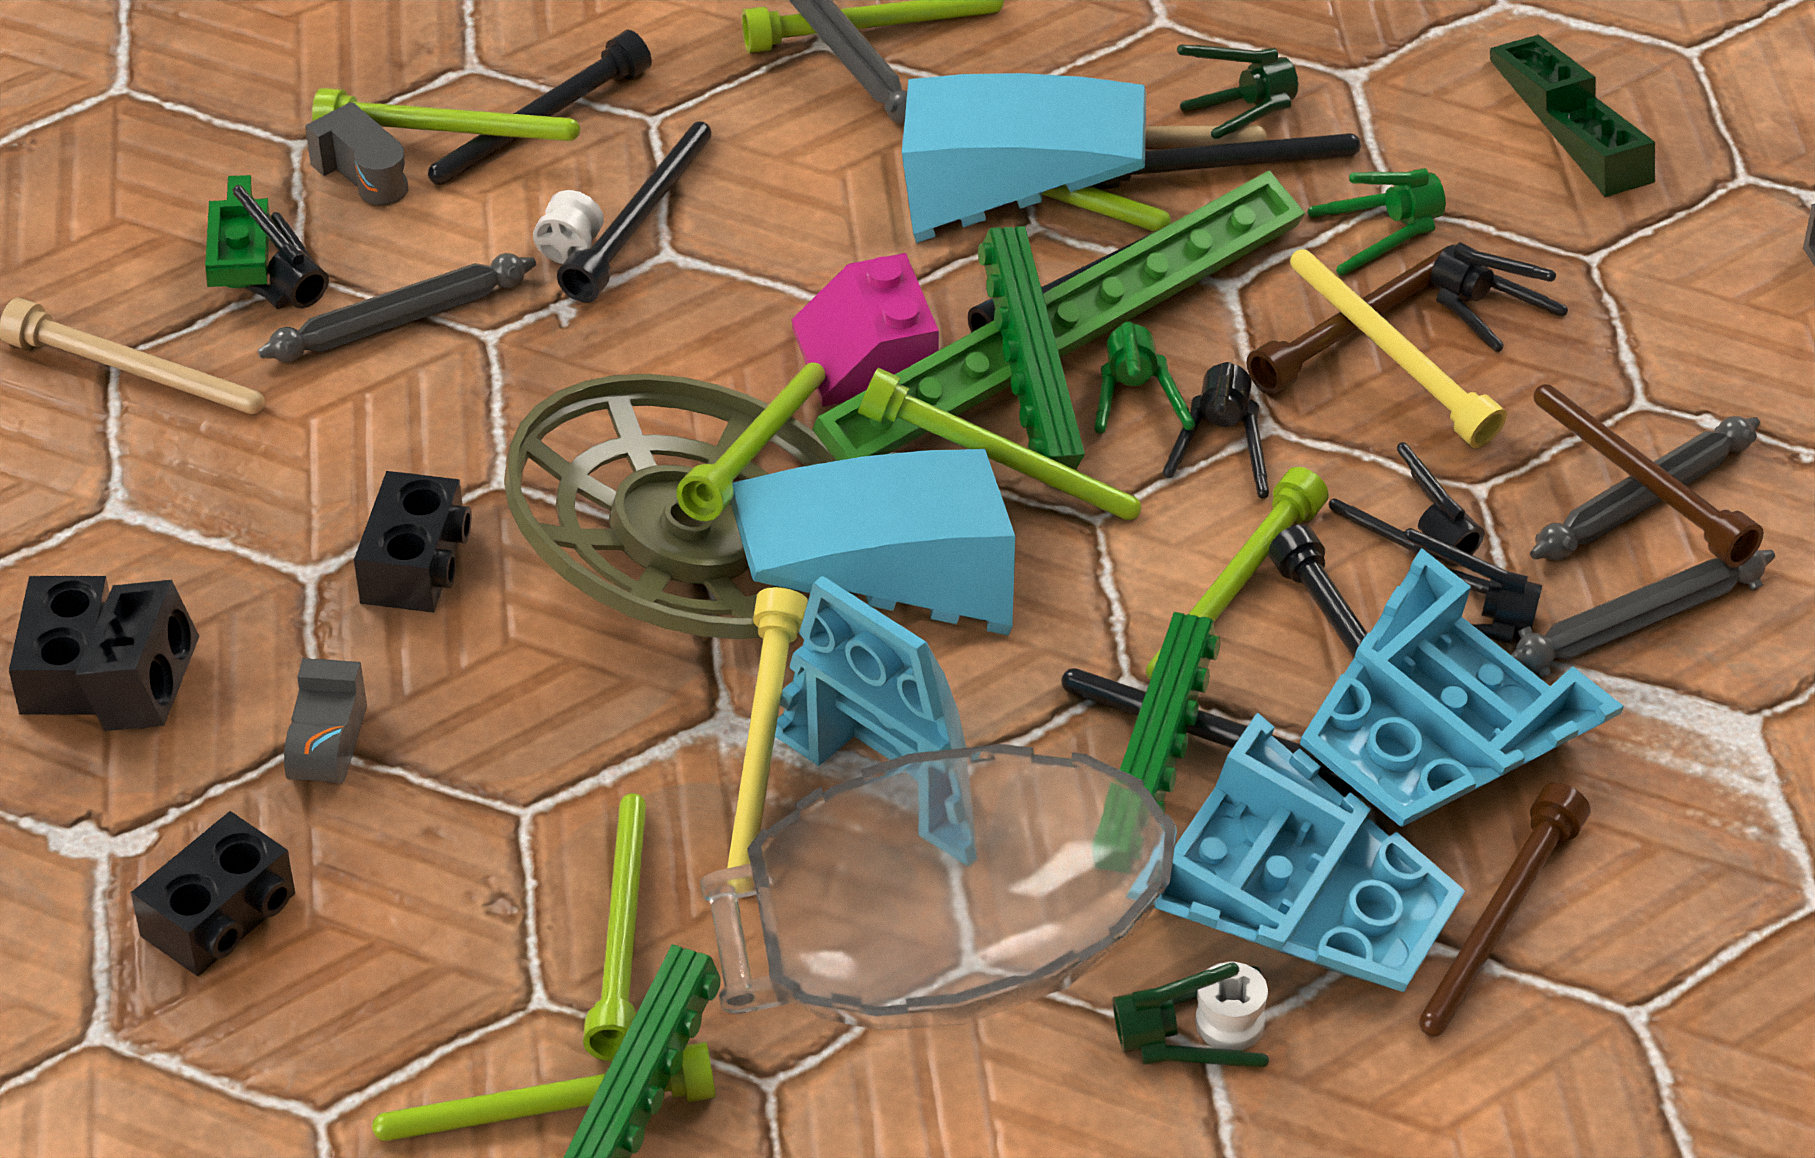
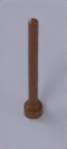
M1446 247L1362 299L1380 315L1431 284V272L1434 263ZM1339 312L1290 343L1287 341H1268L1249 353L1246 361L1249 376L1261 391L1271 395L1276 394L1297 380L1303 362L1357 330L1358 327Z
M1544 384L1535 390L1533 398L1537 406L1704 531V539L1708 542L1709 551L1729 567L1735 568L1743 565L1756 553L1761 545L1764 531L1762 526L1741 511H1719L1553 386Z
M1549 783L1542 788L1530 808L1532 833L1420 1016L1419 1025L1426 1035L1438 1036L1446 1030L1556 844H1563L1567 840L1574 839L1581 831L1590 816L1591 808L1587 799L1575 788L1563 783Z

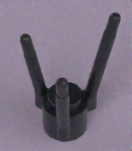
M235 186L233 188L235 197L279 250L268 264L270 285H251L245 287V289L265 297L276 309L283 308L288 301L295 308L300 309L315 304L324 295L328 287L329 275L316 264L280 213L274 212L270 219L242 186Z
M1462 242L1446 247L1440 253L1432 268L1431 283L1434 287L1440 289L1436 302L1453 310L1496 352L1503 349V342L1464 303L1469 300L1480 301L1487 295L1491 287L1559 316H1565L1568 313V308L1564 304L1494 274L1490 268L1552 282L1556 279V273L1550 269L1477 251Z
M1224 362L1214 365L1207 370L1203 379L1201 395L1193 397L1190 414L1195 421V427L1189 431L1184 427L1182 428L1163 469L1164 477L1172 478L1175 475L1202 418L1206 417L1209 422L1220 427H1229L1241 420L1245 426L1257 495L1261 499L1268 497L1267 472L1257 420L1259 404L1250 399L1251 378L1242 367L1230 362Z
M1404 442L1397 445V452L1408 464L1412 477L1434 503L1421 516L1418 522V529L1423 534L1432 536L1473 555L1483 541L1484 529L1447 494L1409 445ZM1335 498L1331 499L1328 503L1331 510L1414 552L1416 555L1421 548L1424 549L1406 540L1404 531L1354 506H1350ZM1425 550L1436 560L1440 557L1447 565L1451 567L1458 566L1454 562Z
M1408 528L1404 531L1406 540L1491 579L1488 581L1458 570L1449 569L1470 585V590L1486 594L1481 616L1494 620L1493 624H1472L1490 639L1511 644L1514 631L1518 632L1529 626L1532 630L1543 585L1527 581L1528 576L1506 571L1415 529Z

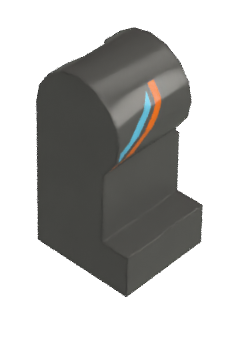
M351 101L305 125L310 164L323 176L338 170L353 184L358 186L359 195L370 204L388 205L399 201L406 195L408 181L403 174L405 165L404 148L399 141Z
M302 658L297 676L299 692L291 718L292 723L289 726L285 741V775L288 780H309L342 784L346 778L367 709L361 662Z

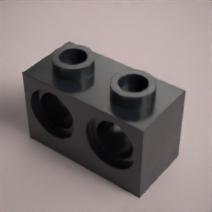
M386 471L354 557L360 604L435 612L442 589L451 588L456 573L455 551L458 543L466 544L471 530L472 512L470 506H463L460 479Z
M29 576L9 666V674L19 715H96L75 673L110 593L106 576Z
M172 579L113 585L75 673L104 731L145 729L164 726L200 637Z
M229 811L131 892L140 936L198 977L215 961L231 954L238 946L240 940L267 917L278 914L296 893L288 849Z

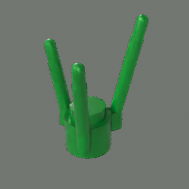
M1426 168L1409 172H1353L1349 175V181L1353 184L1394 186L1389 187L1386 193L1311 206L1308 208L1307 213L1310 217H1318L1386 206L1392 220L1396 222L1402 221L1404 224H1407L1402 229L1338 265L1336 268L1337 274L1344 276L1415 235L1434 231L1435 224L1433 219L1443 215L1446 199L1440 179L1434 173L1428 172Z
M1124 322L1121 327H1118L1110 334L1107 340L1109 361L1101 367L1102 384L1096 411L1095 432L1103 434L1106 431L1115 384L1120 381L1128 386H1139L1146 383L1152 376L1157 377L1183 427L1188 431L1194 429L1195 421L1168 370L1167 358L1156 354L1152 333L1143 326L1133 324L1132 322Z

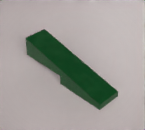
M1539 34L1490 48V61L1604 197L1655 183V141L1596 98V77Z

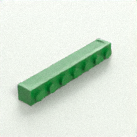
M1025 226L991 228L988 230L983 243L979 244L978 259L980 265L985 267L987 275L986 290L988 296L993 298L995 326L1002 333L1004 341L1003 357L1005 362L1010 364L1012 372L1011 388L1013 394L1018 395L1020 403L1019 419L1022 428H1026L1029 438L1028 449L1076 470L1085 452Z
M1173 612L1094 843L1098 868L1138 876L1143 860L1149 861L1154 847L1152 833L1155 826L1160 827L1162 825L1165 815V802L1163 800L1166 792H1172L1177 776V770L1174 767L1177 758L1183 759L1188 744L1186 731L1188 725L1194 726L1199 711L1197 699L1200 692L1205 693L1210 677V670L1208 669L1210 660H1216L1219 654L1220 636H1215L1214 621L1211 618H1200L1196 615H1184V613Z
M674 944L671 945L563 1158H631L633 1153L639 1151L644 1141L645 1128L652 1114L654 1115L660 1110L664 1099V1090L671 1076H675L680 1070L683 1061V1050L686 1048L690 1038H694L699 1032L705 1007L708 1001H712L719 991L721 979L712 957Z

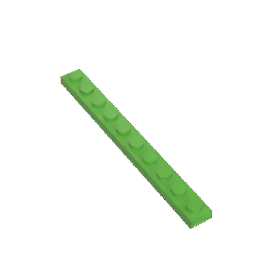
M1269 170L1043 293L1059 357L1061 358L1297 227L1305 212ZM992 321L895 375L901 377L899 384L910 388L908 395L957 416L1011 386L1012 372L1009 362H1005L1003 357L1004 341L1001 330H998L995 326V321ZM866 391L818 416L812 428L836 461L889 454L929 432L898 417L895 422L883 418L882 422L879 423L859 414L858 410Z

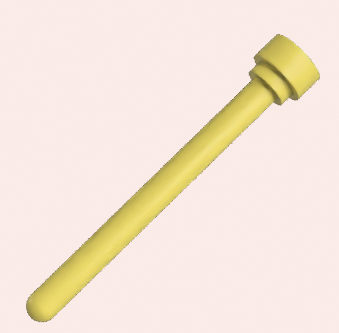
M1300 249L1292 254L1290 264L1302 278L1451 411L1450 419L1454 422V431L1471 447H1482L1500 432L1507 419V412L1490 396L1486 394L1479 396L1476 392L1467 393L1311 252Z
M766 588L759 591L756 598L753 622L758 627V635L763 638L726 872L727 882L735 889H744L753 880L789 643L797 639V633L800 631L808 599L803 594L787 588Z

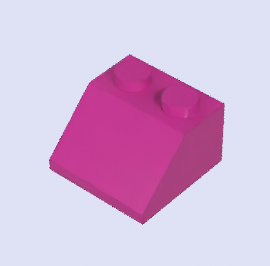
M906 253L847 264L792 318V330L805 363H818L825 370V379L816 389L822 407L844 403L866 391L877 368L895 375L939 351V330Z

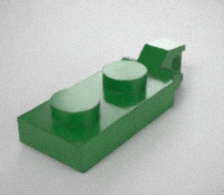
M251 175L228 176L227 200L209 201L205 259L207 287L227 286L240 289L251 285L267 284L269 237L233 194V188L240 185L253 199ZM268 198L254 199L270 218Z

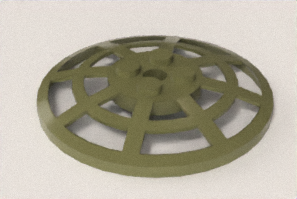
M656 374L613 375L586 380L559 390L537 404L521 421L513 437L506 458L504 485L510 511L520 532L536 553L566 581L593 599L629 617L664 629L702 637L729 639L761 638L758 635V627L753 622L757 594L745 597L731 581V579L749 569L731 502L717 518L711 521H699L691 518L678 504L676 490L680 481L690 472L692 467L657 465L652 455L678 456L706 464H714L769 404L721 385L685 377ZM632 406L677 408L710 415L727 421L728 424L717 446L679 436L643 435ZM604 409L608 410L618 437L590 447L577 456L571 464L541 442L546 434L564 422L589 412ZM792 416L770 440L795 456L805 466L836 461L814 431ZM528 458L560 481L556 498V510L560 526L538 523L526 502L521 486L523 469ZM622 458H627L633 470V473L621 482L617 491L589 476V474L601 466ZM750 462L737 477L746 480L768 475L769 473ZM577 493L610 511V529L580 528L575 511ZM560 547L575 549L588 565L613 584L604 581L577 563ZM596 550H623L627 556L646 570L640 579L636 581L609 564ZM670 580L691 584H704L718 601L690 599L663 592ZM849 592V593H851V594L854 595V596H856V595L858 594V593ZM702 614H713V615H727V614H732V615H733L734 617H736V618H732V617H719V616H706V615H702Z

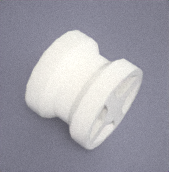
M573 190L559 191L552 196L545 210L546 214L539 219L533 231V240L538 250L544 256L556 263L563 264L573 252L591 247V240L597 237L604 223L603 213L599 205L589 196Z
M1233 962L1219 963V964H1217V965H1215V966H1212V967H1210V968H1208V969L1211 970V969L1220 967V966L1225 965V964H1228V963H1233ZM1234 962L1239 966V973L1236 976L1197 990L1198 1007L1195 1025L1197 1033L1203 1041L1215 1049L1241 1051L1255 1045L1263 1035L1266 1019L1264 1010L1268 998V988L1266 980L1256 969L1247 964Z

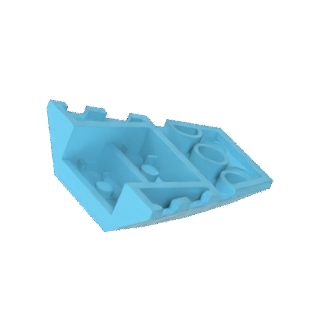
M1027 73L960 74L908 79L902 159L912 229L916 243L936 237L934 227L961 219L963 227L987 220L984 211L1016 200L1021 209L1042 202V192L1065 184L1069 191L1073 192L1145 168L1147 103L1145 86L1088 77Z
M985 449L927 450L864 456L798 467L733 482L731 505L753 581L810 593L813 583L821 576H824L848 592L866 595L868 605L893 611L896 602L931 609L930 619L957 624L960 615L987 621V631L1009 636L1013 627L1015 533Z
M1422 548L1411 563L1410 570L1400 586L1396 587L1385 604L1384 611L1371 632L1366 634L1359 645L1351 664L1344 675H1340L1300 740L1302 747L1400 827L1427 815L1620 715L1624 708L1621 703L1573 666L1554 684L1549 686L1466 621L1462 614L1471 586Z
M821 576L812 585L799 635L804 639V642L793 653L789 667L795 673L792 682L782 691L780 705L784 708V712L777 720L775 737L818 766L853 737H856L918 778V833L969 866L977 859L967 748L958 708L942 668L926 641L826 577Z
M1257 712L1228 754L1217 784L1174 848L1164 847L1133 892L1131 900L1206 925L1328 970L1404 992L1462 899L1465 890L1398 832L1391 836L1387 835L1367 817L1371 810L1352 793L1343 797L1318 775L1321 766L1300 748L1295 753L1287 749L1272 736L1275 727Z

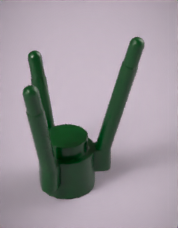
M1181 44L1177 47V53L1182 56L1252 63L1247 70L1241 72L1239 87L1202 95L1180 103V109L1184 112L1244 99L1247 103H1254L1256 105L1214 128L1211 131V136L1214 139H1219L1229 133H1233L1271 112L1290 108L1291 101L1297 95L1298 76L1296 69L1287 57H1278L1276 48L1254 51Z
M1234 962L1211 970L1208 969L1157 988L1136 991L1112 998L1115 1025L1121 1049L1123 1052L1140 1050L1144 1065L1162 1061L1265 1067L1269 1064V1057L1264 1053L1166 1045L1165 1043L1166 1037L1178 1035L1174 1005L1196 999L1197 990L1236 976L1239 973V966ZM1251 966L1261 974V971L1257 966Z

